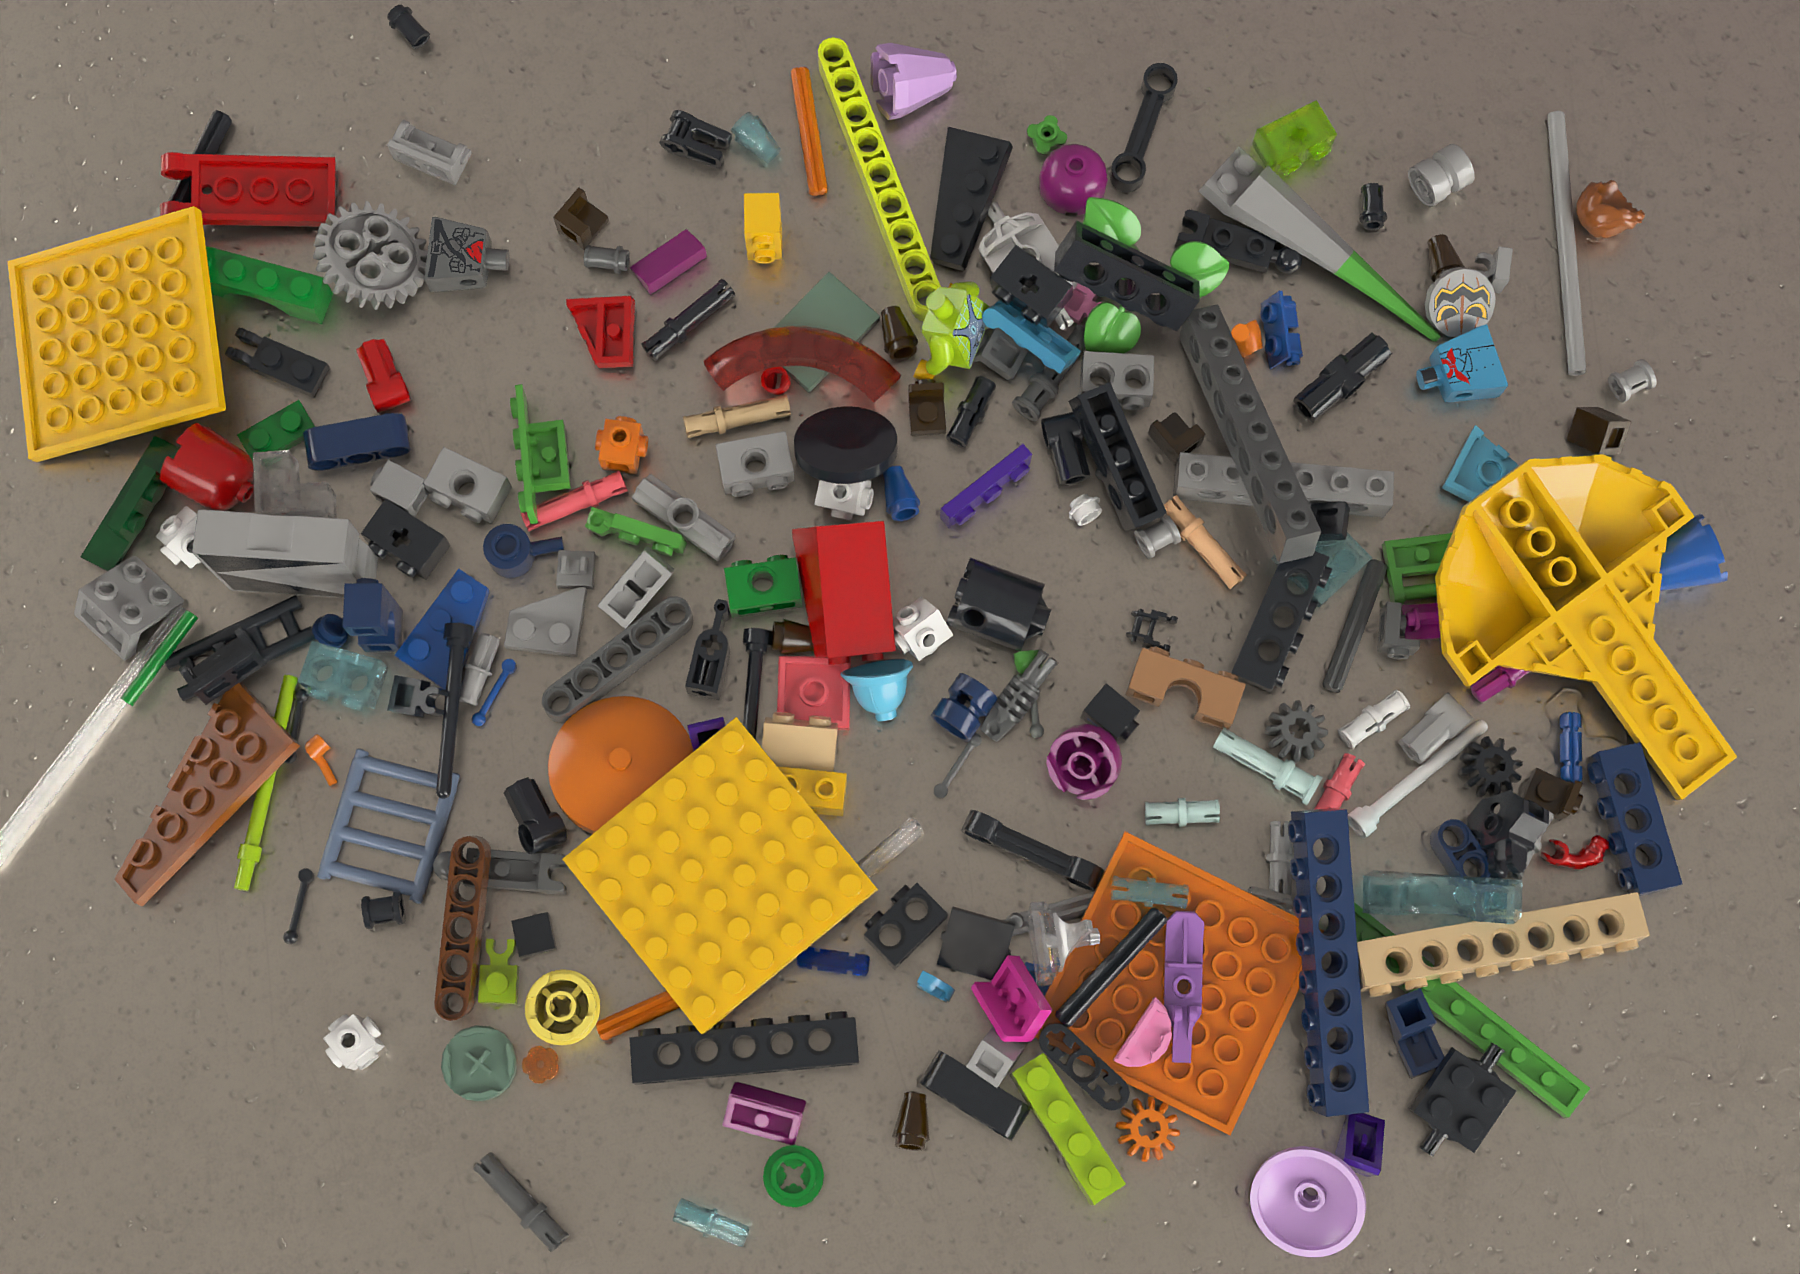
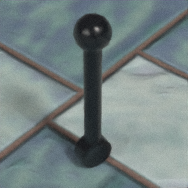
M303 688L296 690L294 693L296 705L290 735L295 741L303 703L309 697L308 692ZM294 752L285 762L293 763L297 758V753Z
M308 868L300 870L298 874L301 883L289 930L283 935V940L286 944H294L298 939L296 929L307 886L314 879V873Z

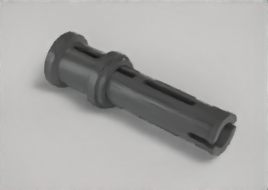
M1080 324L1074 327L1073 332L1066 339L1081 351L1079 356L1086 349L1084 345V326ZM1075 362L1062 373H1058L1056 370L1046 366L1041 373L1033 374L1029 379L1030 385L1021 397L1016 396L1012 401L1014 408L1027 419L1037 421L1041 416L1040 410L1049 399L1056 397L1059 390L1057 385Z

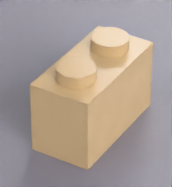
M774 712L773 717L765 718L762 749L776 766L834 772L838 723H831V718L826 716H809V721L794 719V714L785 712Z

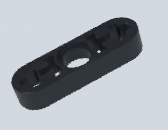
M1057 1022L1049 1023L1041 1029L1038 1042L1042 1051L1096 1102L1108 1110H1118L1127 1103L1130 1095L1127 1083L1072 1031ZM1050 1031L1055 1034L1063 1031L1065 1035L1062 1040L1070 1049L1075 1042L1080 1046L1079 1049L1069 1055L1065 1064L1059 1060L1066 1055L1056 1046L1051 1050L1047 1048L1049 1039L1046 1035ZM1081 1055L1091 1057L1095 1064L1094 1071L1087 1077H1080L1073 1071V1062ZM1103 1068L1108 1074L1102 1078L1109 1085L1113 1086L1116 1083L1121 1085L1118 1089L1121 1097L1117 1101L1112 1098L1107 1102L1103 1100L1106 1093L1097 1083L1093 1090L1088 1087V1084L1094 1082L1099 1077Z

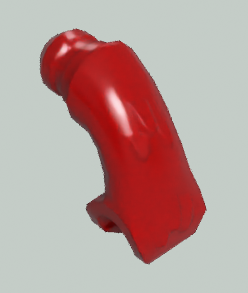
M1595 835L1585 848H1581L1577 853H1569V848L1565 843L1556 839H1549L1548 841L1555 845V854L1550 856L1545 852H1541V857L1552 865L1578 870L1604 861V853L1609 848V841L1600 835Z

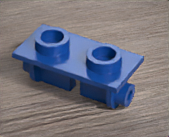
M1279 290L1261 303V320L1264 325L1265 352L1268 355L1269 369H1273L1286 361L1287 366L1299 365L1301 363L1300 358L1303 357L1300 333H1288V329L1299 327L1296 302L1292 301L1291 296H1283V291Z

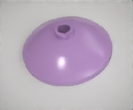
M1299 1146L1277 1152L1261 1165L1251 1186V1210L1258 1227L1273 1244L1294 1255L1303 1257L1332 1255L1347 1247L1362 1228L1366 1214V1197L1363 1186L1358 1176L1347 1163L1323 1149ZM1312 1187L1318 1194L1309 1195L1305 1188Z

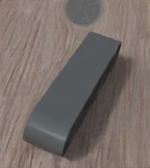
M678 596L663 600L549 686L542 696V706L549 718L557 723H565L578 710L601 699L684 636L693 625V615L688 602ZM679 609L686 613L684 619L679 623H671L666 619L673 610ZM645 631H652L657 634L655 641L650 645H642L638 642L639 636ZM616 653H624L628 656L626 663L621 667L609 665L610 658ZM593 674L598 677V683L594 688L583 689L580 687L581 680L585 676ZM561 696L569 698V704L565 710L556 712L551 709L552 702L556 698Z

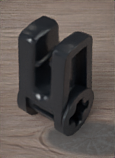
M681 110L673 111L670 117L672 123L667 134L662 135L659 142L660 145L672 154L685 156L712 167L720 168L723 162V153L715 148L727 149L732 141V134L697 119L687 112ZM696 140H701V141H704V142L709 143V144L705 145V144H703V143H701V142H698V141H696Z

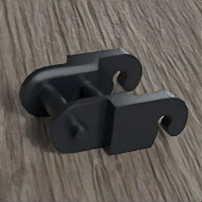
M1143 609L1132 611L1131 615L1135 617L1132 632H1126V636L1131 638V642H1136V640L1142 641V647H1158L1170 652V645H1160V642L1153 640L1152 635L1157 620L1176 624L1178 617H1167V613L1152 610L1150 614L1145 613ZM1143 620L1150 621L1147 635L1139 633Z

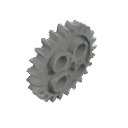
M367 201L363 210H360L354 202L351 203L348 212L340 206L336 216L328 214L325 224L321 223L318 235H316L313 244L316 247L313 259L319 260L316 271L326 272L323 279L324 284L332 282L336 284L333 290L334 294H338L341 291L347 293L346 302L351 301L353 297L359 298V307L361 308L365 305L366 300L371 301L375 310L378 309L381 301H384L388 308H392L395 299L404 304L407 296L414 297L418 287H421L424 282L428 251L423 250L426 239H416L420 229L418 227L408 229L407 224L410 218L406 217L399 221L396 219V209L392 210L390 214L384 213L383 204L378 206L377 211L372 210L370 203ZM370 232L376 233L381 237L374 236ZM342 246H343V247H348V248H350L352 251H347V250L343 249ZM392 260H397L401 264H396ZM362 274H368L374 279L367 278Z

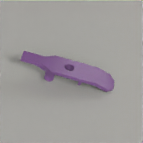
M1175 911L1167 919L1164 1006L1171 1020L1172 1062L1191 1063L1192 1030L1202 1014L1204 921L1195 911ZM1182 979L1187 980L1190 984V990L1186 994H1181L1177 989V984Z

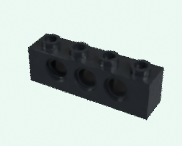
M1077 220L1055 251L1054 272L1058 273L1063 279L1081 284L1089 288L1097 296L1107 297L1121 304L1128 311H1136L1150 318L1159 326H1167L1178 331L1200 301V281Z
M1111 382L1069 400L1068 402L1124 531L1135 529L1167 515Z
M1314 551L1313 556L1278 564L1231 674L1237 676L1239 680L1269 693L1272 692L1274 685L1282 687L1289 668L1283 664L1289 652L1296 655L1304 636L1298 633L1303 619L1310 622L1317 607L1318 601L1312 599L1317 586L1325 588L1333 570L1327 567L1329 556ZM1293 577H1302L1306 580L1308 589L1303 594H1294L1288 589L1287 582ZM1281 609L1288 610L1294 617V622L1285 628L1277 626L1273 621L1274 613ZM1271 642L1277 645L1280 654L1275 660L1267 661L1260 657L1258 649L1263 643Z

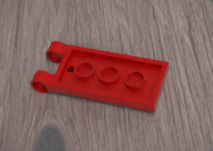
M168 152L161 156V175L172 180H183L192 176L191 203L178 201L161 203L160 216L194 206L201 210L203 225L320 227L321 223L325 224L329 213L336 216L335 157L183 154L178 152ZM205 188L212 189L210 194H204L202 191Z

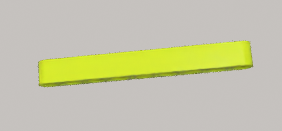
M827 38L822 41L818 48L820 75L911 312L915 318L924 322L929 308L920 304L918 300L922 297H928L929 294L936 291L937 288L941 287L849 48L839 38ZM832 56L839 57L841 60L837 62H829L826 59ZM841 86H849L852 88V90H850L849 92H841L838 90V88ZM854 115H859L864 118L860 122H853L849 120V118ZM864 145H871L876 149L872 152H864L860 148ZM883 175L887 180L878 183L873 181L872 177ZM888 205H894L899 208V211L888 213L883 208ZM904 235L911 238V241L901 244L895 241V238ZM918 266L923 269V272L913 275L907 272V268Z

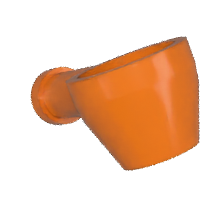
M1256 320L1245 325L1237 324L1233 327L1231 334L1243 358L1263 348L1261 330Z

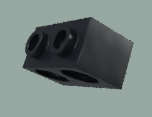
M918 883L911 889L904 885L891 898L894 905L885 914L879 910L864 925L868 930L864 933V939L894 970L948 918V913ZM917 901L925 905L927 914L924 918L913 920L907 915L906 907L911 902ZM887 927L897 929L901 935L900 941L894 946L884 945L879 938V934L883 929Z

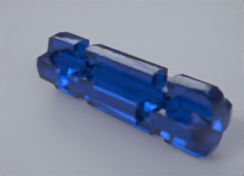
M808 947L797 956V967L812 970V966H815L817 971L847 974V971H852V975L865 977L869 972L870 956L855 953V957L849 956L850 952L821 948L820 952H816L815 948Z

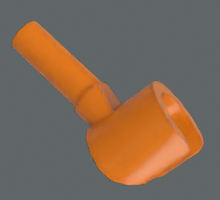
M316 734L306 742L305 750L320 767L328 785L332 786L338 782L328 762L322 756L331 747L320 735Z

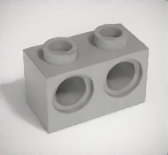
M1084 351L1081 361L1080 394L1097 388L1098 386H1095L1090 379L1100 376L1107 383L1111 382L1117 399L1124 409L1141 410L1144 407L1150 406L1153 397L1154 355ZM1135 378L1142 383L1143 387L1133 389L1125 381Z
M647 546L597 606L626 629L670 578L675 569Z

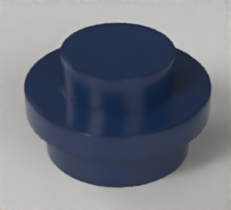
M326 614L319 617L312 625V633L315 639L323 646L334 649L340 648L347 641L348 633L343 628V619L338 615Z

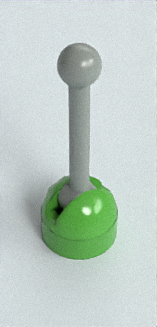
M1039 650L1021 651L1013 654L1014 665L1021 675L1038 654ZM1036 700L1031 707L1032 726L1030 727V734L1034 738H1040L1044 734V728L1039 722Z

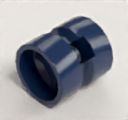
M959 673L948 689L950 697L940 700L931 713V717L952 735L969 742L980 727L979 717H986L998 698L990 689L976 679L964 673Z

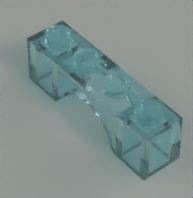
M1373 870L1363 876V913L1397 916L1421 913L1448 914L1471 918L1477 922L1515 924L1522 918L1523 880Z

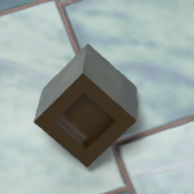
M580 187L576 189L553 217L557 231L583 250L609 221L608 216L588 202L585 191Z
M1577 407L1567 440L1598 455L1621 454L1631 421L1600 407Z
M1176 412L1169 415L1162 422L1155 420L1151 423L1148 435L1173 465L1176 464L1180 452H1193L1202 444L1206 435L1198 424L1189 428Z

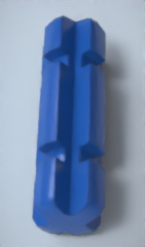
M1565 712L1560 715V729L1563 730L1562 734H1560V762L1564 763V766L1560 768L1561 779L1569 783L1575 780L1582 781L1583 779L1582 766H1579V763L1582 762V733L1578 732V729L1582 728L1581 714L1577 712Z

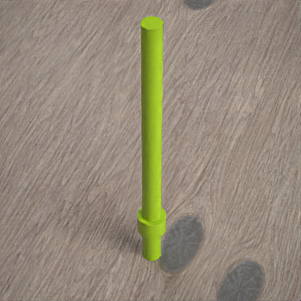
M291 675L283 676L274 718L285 730L287 729L298 678ZM277 770L256 791L245 842L240 844L237 855L240 863L234 889L249 891L255 863L260 861L262 848L259 847Z

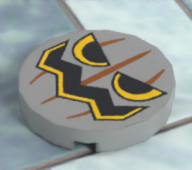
M1456 267L1444 271L1439 275L1441 277L1435 283L1432 282L1427 290L1424 303L1426 316L1430 323L1441 333L1449 337H1458L1475 328L1486 325L1492 317L1496 302L1494 288L1488 278L1471 268Z

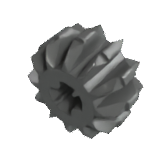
M1296 700L1293 703L1292 709L1286 703H1282L1279 706V713L1272 712L1268 717L1273 725L1265 728V734L1276 736L1268 743L1269 748H1275L1279 745L1282 748L1278 753L1280 759H1283L1288 752H1291V760L1295 761V763L1300 761L1301 754L1307 760H1311L1315 756L1314 750L1321 751L1324 748L1325 744L1320 738L1328 735V729L1318 727L1325 720L1324 715H1318L1314 718L1311 715L1315 710L1314 705L1310 704L1305 711H1302L1300 700ZM1293 725H1298L1300 727L1298 731L1303 730L1304 732L1299 739L1293 737L1295 732L1292 734L1289 732Z

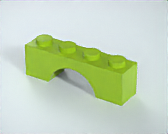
M1044 1053L1009 1075L1028 1106L1053 1140L1070 1174L1090 1205L1097 1204L1126 1185Z

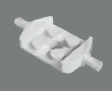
M993 202V209L990 206L987 214L994 223V228L983 237L978 248L981 258L986 261L991 271L994 273L1013 247L1017 245L1028 254L1035 255L1038 261L1054 272L1055 251L1059 245L1039 214L1026 212L1010 218L1004 215L997 202ZM1067 281L1073 285L1074 290L1078 283ZM1032 285L1030 288L1023 286L1024 294L1028 291L1036 293V286ZM1065 308L1055 318L1061 330L1067 329L1065 322L1068 327L1073 324V320Z

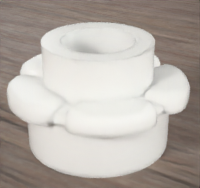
M1088 494L1077 497L1070 504L1069 518L1071 520L1074 519L1079 526L1093 521L1102 512L1098 504L1100 499L1097 496L1089 497Z

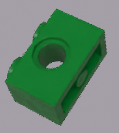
M783 554L768 557L767 562L754 564L751 560H740L733 562L731 567L724 568L732 618L803 607L795 557L788 558L787 555ZM759 578H768L773 582L771 588L766 591H758L753 587L755 581Z

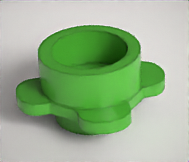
M1052 115L1046 116L1044 121L1039 124H1031L1027 128L1028 137L1033 138V144L1041 154L1052 152L1058 145H1064L1067 141V134L1060 130L1057 125V118ZM1048 132L1050 133V136L1045 137L1044 133Z

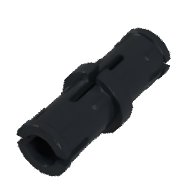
M983 376L975 377L965 401H961L957 407L959 413L949 433L946 435V439L959 447L967 446L975 426L985 416L984 409L996 388V384Z

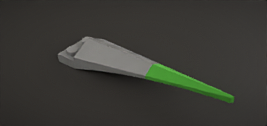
M1238 147L1198 191L1224 215L1282 243L1334 273L1386 307L1430 340L1436 342L1441 338L1440 334L1269 166L1264 169L1242 148Z

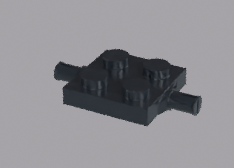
M1491 1042L1481 1059L1477 1060L1466 1057L1453 1047L1450 1048L1409 1108L1426 1120L1430 1128H1432V1131L1420 1146L1423 1151L1434 1157V1154L1446 1138L1447 1140L1460 1143L1475 1153L1516 1093L1515 1089L1500 1080L1496 1072L1492 1070L1502 1054L1505 1053L1503 1049Z

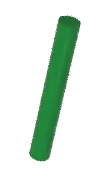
M188 610L184 612L120 699L131 706L135 704L198 620L196 615Z

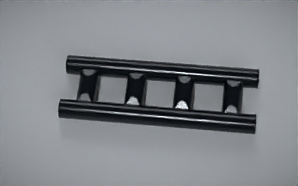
M294 595L173 652L165 664L169 670L177 666L181 668L184 665L191 669L196 666L193 661L194 658L211 650L215 653L227 645L226 643L236 639L238 636L234 631L240 627L248 633L267 662L315 640L311 626L303 630L300 629L293 612L303 608L298 596ZM280 619L288 637L267 646L260 627ZM188 684L177 688L183 702L196 696Z

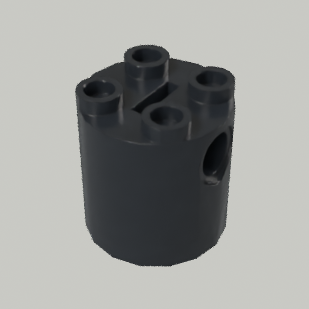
M970 557L964 572V578H961L954 596L956 605L952 606L946 624L1021 652L1026 639L1036 635H1043L1052 609L1047 607L1042 598L1045 584Z

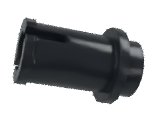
M399 4L388 13L389 26L392 29H397L414 49L422 47L429 40L430 33L412 16V10L409 7Z
M1368 183L1361 187L1362 213L1359 216V220L1363 227L1368 230L1382 228L1387 220V213L1383 210L1384 189L1383 185H1379V183Z

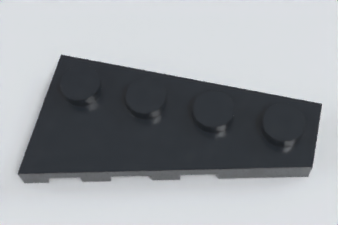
M948 127L930 254L933 263L965 271L1012 152L1013 146L1010 141Z

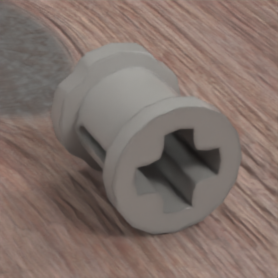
M1643 359L1636 361L1634 367L1620 374L1614 372L1608 377L1611 391L1623 403L1628 401L1632 394L1644 388L1649 390L1657 384L1652 367Z
M1168 515L1160 517L1159 522L1145 530L1139 528L1134 531L1135 539L1141 551L1149 559L1155 556L1157 550L1170 543L1176 545L1181 542L1180 533Z

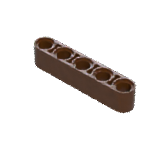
M477 835L458 839L451 850L434 1001L437 1014L448 1021L457 1020L469 1014L475 1004L491 860V847L488 841ZM469 842L475 843L480 851L479 858L474 863L468 862L463 856V849ZM465 879L470 880L475 886L476 892L471 900L464 899L459 893V886ZM459 917L466 918L471 924V932L468 937H461L455 930V923ZM454 955H461L467 962V970L463 975L456 974L451 968V960ZM450 992L461 996L463 1007L460 1012H454L449 1009L447 997Z

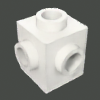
M820 480L814 505L832 509V517L852 521L853 514L864 516L865 510L871 507L874 495L873 489L870 488L872 482L867 480L853 484H836Z
M185 506L177 515L166 519L160 527V532L155 537L165 545L160 551L175 565L182 560L192 569L196 564L202 562L192 554L197 514L188 506Z
M922 596L911 605L902 608L893 618L895 646L903 655L909 652L918 661L932 654L938 646L953 636L939 610Z
M345 1014L335 1020L328 1028L331 1032L323 1038L329 1045L325 1052L338 1068L344 1065L348 1069L356 1070L359 1068L362 1070L373 1063L379 1056L377 1052L385 1047L378 1038L382 1033L372 1019L368 1016L364 1019L355 1014H352L350 1017ZM354 1035L356 1039L355 1044L347 1048L344 1041Z

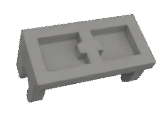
M406 120L399 124L392 140L390 139L387 144L394 160L453 185L457 184L472 154L471 150L466 148V145L461 143L458 145L452 144L416 129L415 126L410 125V122Z

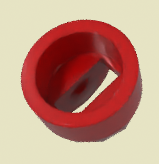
M773 365L763 371L761 384L769 394L783 395L788 391L791 379L783 367ZM777 374H782L780 387L776 389Z

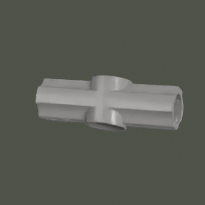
M651 474L644 478L636 487V491L632 496L634 502L668 525L672 532L681 534L683 538H686L716 561L723 558L731 549L736 535L700 510L693 500L682 497ZM681 512L693 514L692 520L686 524L677 523L675 518Z

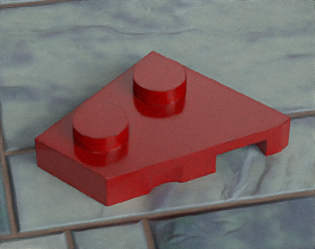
M632 296L566 299V305L578 325L577 328L586 342L598 368L633 367L634 298Z

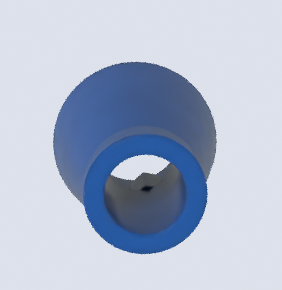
M889 467L882 473L885 484L886 512L891 515L894 521L911 519L919 513L918 506L920 505V500L908 481L903 467Z

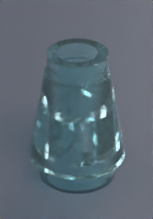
M747 112L731 129V132L735 135L734 140L763 159L766 163L771 162L781 151V147L777 144L759 115L754 116L751 112Z

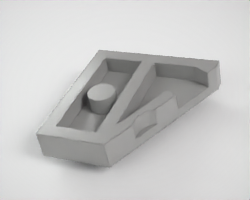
M578 587L510 610L504 647L511 650L577 657L587 597L586 587Z

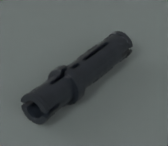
M720 279L717 284L674 319L669 317L664 321L665 326L641 343L645 352L648 353L651 350L649 356L654 361H657L661 355L677 342L683 343L687 339L686 335L735 297V292L731 286L725 290V286L728 283L724 279Z

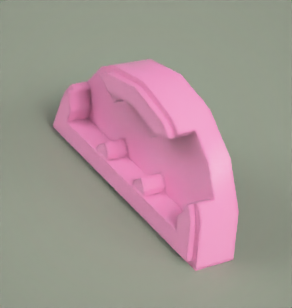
M1156 997L1152 999L1113 1061L1127 1067H1142L1157 1061L1166 1052L1172 1038L1171 1020L1166 1007Z

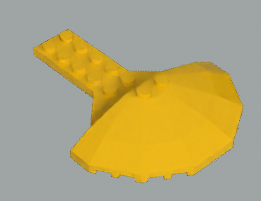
M1604 454L1526 460L1464 505L1435 576L1442 654L1465 686H1471L1496 666L1592 682L1634 742L1641 743L1644 756L1676 800H1683L1737 758V755L1654 640L1656 624H1653L1655 603L1659 602L1662 574L1659 572L1662 553L1666 550L1667 537L1695 516L1672 484L1655 480L1642 474V471L1636 468H1628L1611 460V457Z

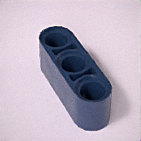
M389 413L307 429L303 432L308 468L315 471L406 455L411 451L405 415L399 413Z
M1458 819L1447 820L1436 827L1430 836L1431 847L1472 912L1483 920L1505 914L1512 904L1510 891L1502 879L1495 880L1488 870L1489 863L1487 862L1488 857L1469 827ZM1444 830H1451L1456 834L1458 839L1456 847H1451L1445 843L1443 839ZM1465 861H1470L1477 867L1478 875L1476 879L1470 878L1465 874L1463 870ZM1486 892L1493 894L1497 898L1498 907L1496 910H1491L1485 905L1484 895Z

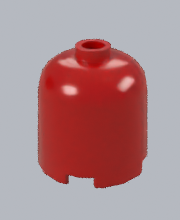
M195 423L187 428L176 441L181 447L174 459L167 456L164 460L160 480L167 484L169 488L209 510L227 511L239 502L245 503L254 492L255 485L252 482L255 466L250 456L207 426L204 427Z

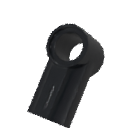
M1069 412L1041 419L1044 441L1047 449H1051L1060 485H1073L1089 479L1090 471L1082 445L1083 434L1074 413Z
M527 777L516 781L513 785L506 788L503 794L519 824V840L528 854L551 848L566 841L567 832L563 819L557 812L550 811L535 779Z

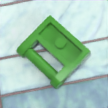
M1452 533L1384 541L1382 549L1385 564L1388 567L1387 577L1390 602L1404 604L1406 600L1437 597L1436 583L1404 587L1402 577L1437 573Z

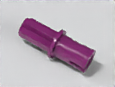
M1496 666L1493 671L1470 686L1472 694L1479 702H1485L1506 687L1513 688L1516 685L1515 681L1530 671Z

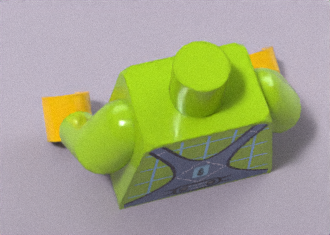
M975 282L950 283L948 288L939 287L928 295L926 306L929 309L922 325V334L929 344L931 358L928 361L923 358L920 360L913 375L914 378L918 380L933 379L935 375L940 374L949 365L967 369L971 368L987 327L982 320V315L990 307L977 297L979 295V287Z

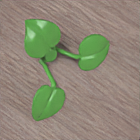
M1088 198L1083 224L1139 251L1135 245L1141 236V225L1137 216L1129 208L1118 202L1104 198ZM1199 241L1182 244L1173 252L1170 258L1172 268L1200 281V298L1216 289L1225 278L1229 269V261L1221 256L1212 246ZM1101 302L1091 310L1085 322L1084 345L1086 351L1123 354L1130 351L1140 338V321L1134 313L1125 311L1121 304L1117 308L1111 302Z

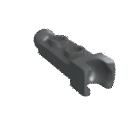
M467 848L466 860L468 862L474 863L477 861L480 855L479 848ZM491 850L488 888L564 895L567 893V887L562 882L553 881L551 874L556 868L568 867L562 860L566 855L553 853L528 854L527 852ZM444 851L438 854L434 860L433 870L440 879L448 880L451 851ZM463 880L464 886L475 887L470 880Z

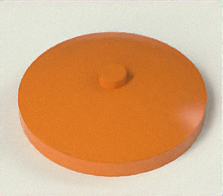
M633 696L604 698L578 710L564 723L557 733L551 746L548 760L549 782L556 802L563 813L575 825L593 834L694 751L684 726L671 712L661 705Z

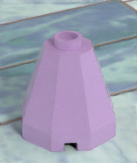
M885 43L877 45L875 49L878 52H873L871 55V86L873 92L880 91L882 99L876 100L878 110L887 120L902 118L947 93L957 78L954 62L950 61L943 53L895 43Z

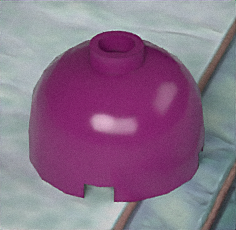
M1080 144L1062 145L1053 150L1042 164L1039 175L1040 195L1045 203L1058 213L1065 214L1069 212L1083 215L1085 214L1088 198H1104L1108 182L1105 163L1097 152L1087 146Z
M1081 724L1072 726L1055 739L1047 756L1046 764L1050 778L1061 791L1065 793L1068 790L1070 793L1076 794V798L1086 800L1098 798L1109 791L1120 774L1123 758L1120 746L1109 732L1095 725Z

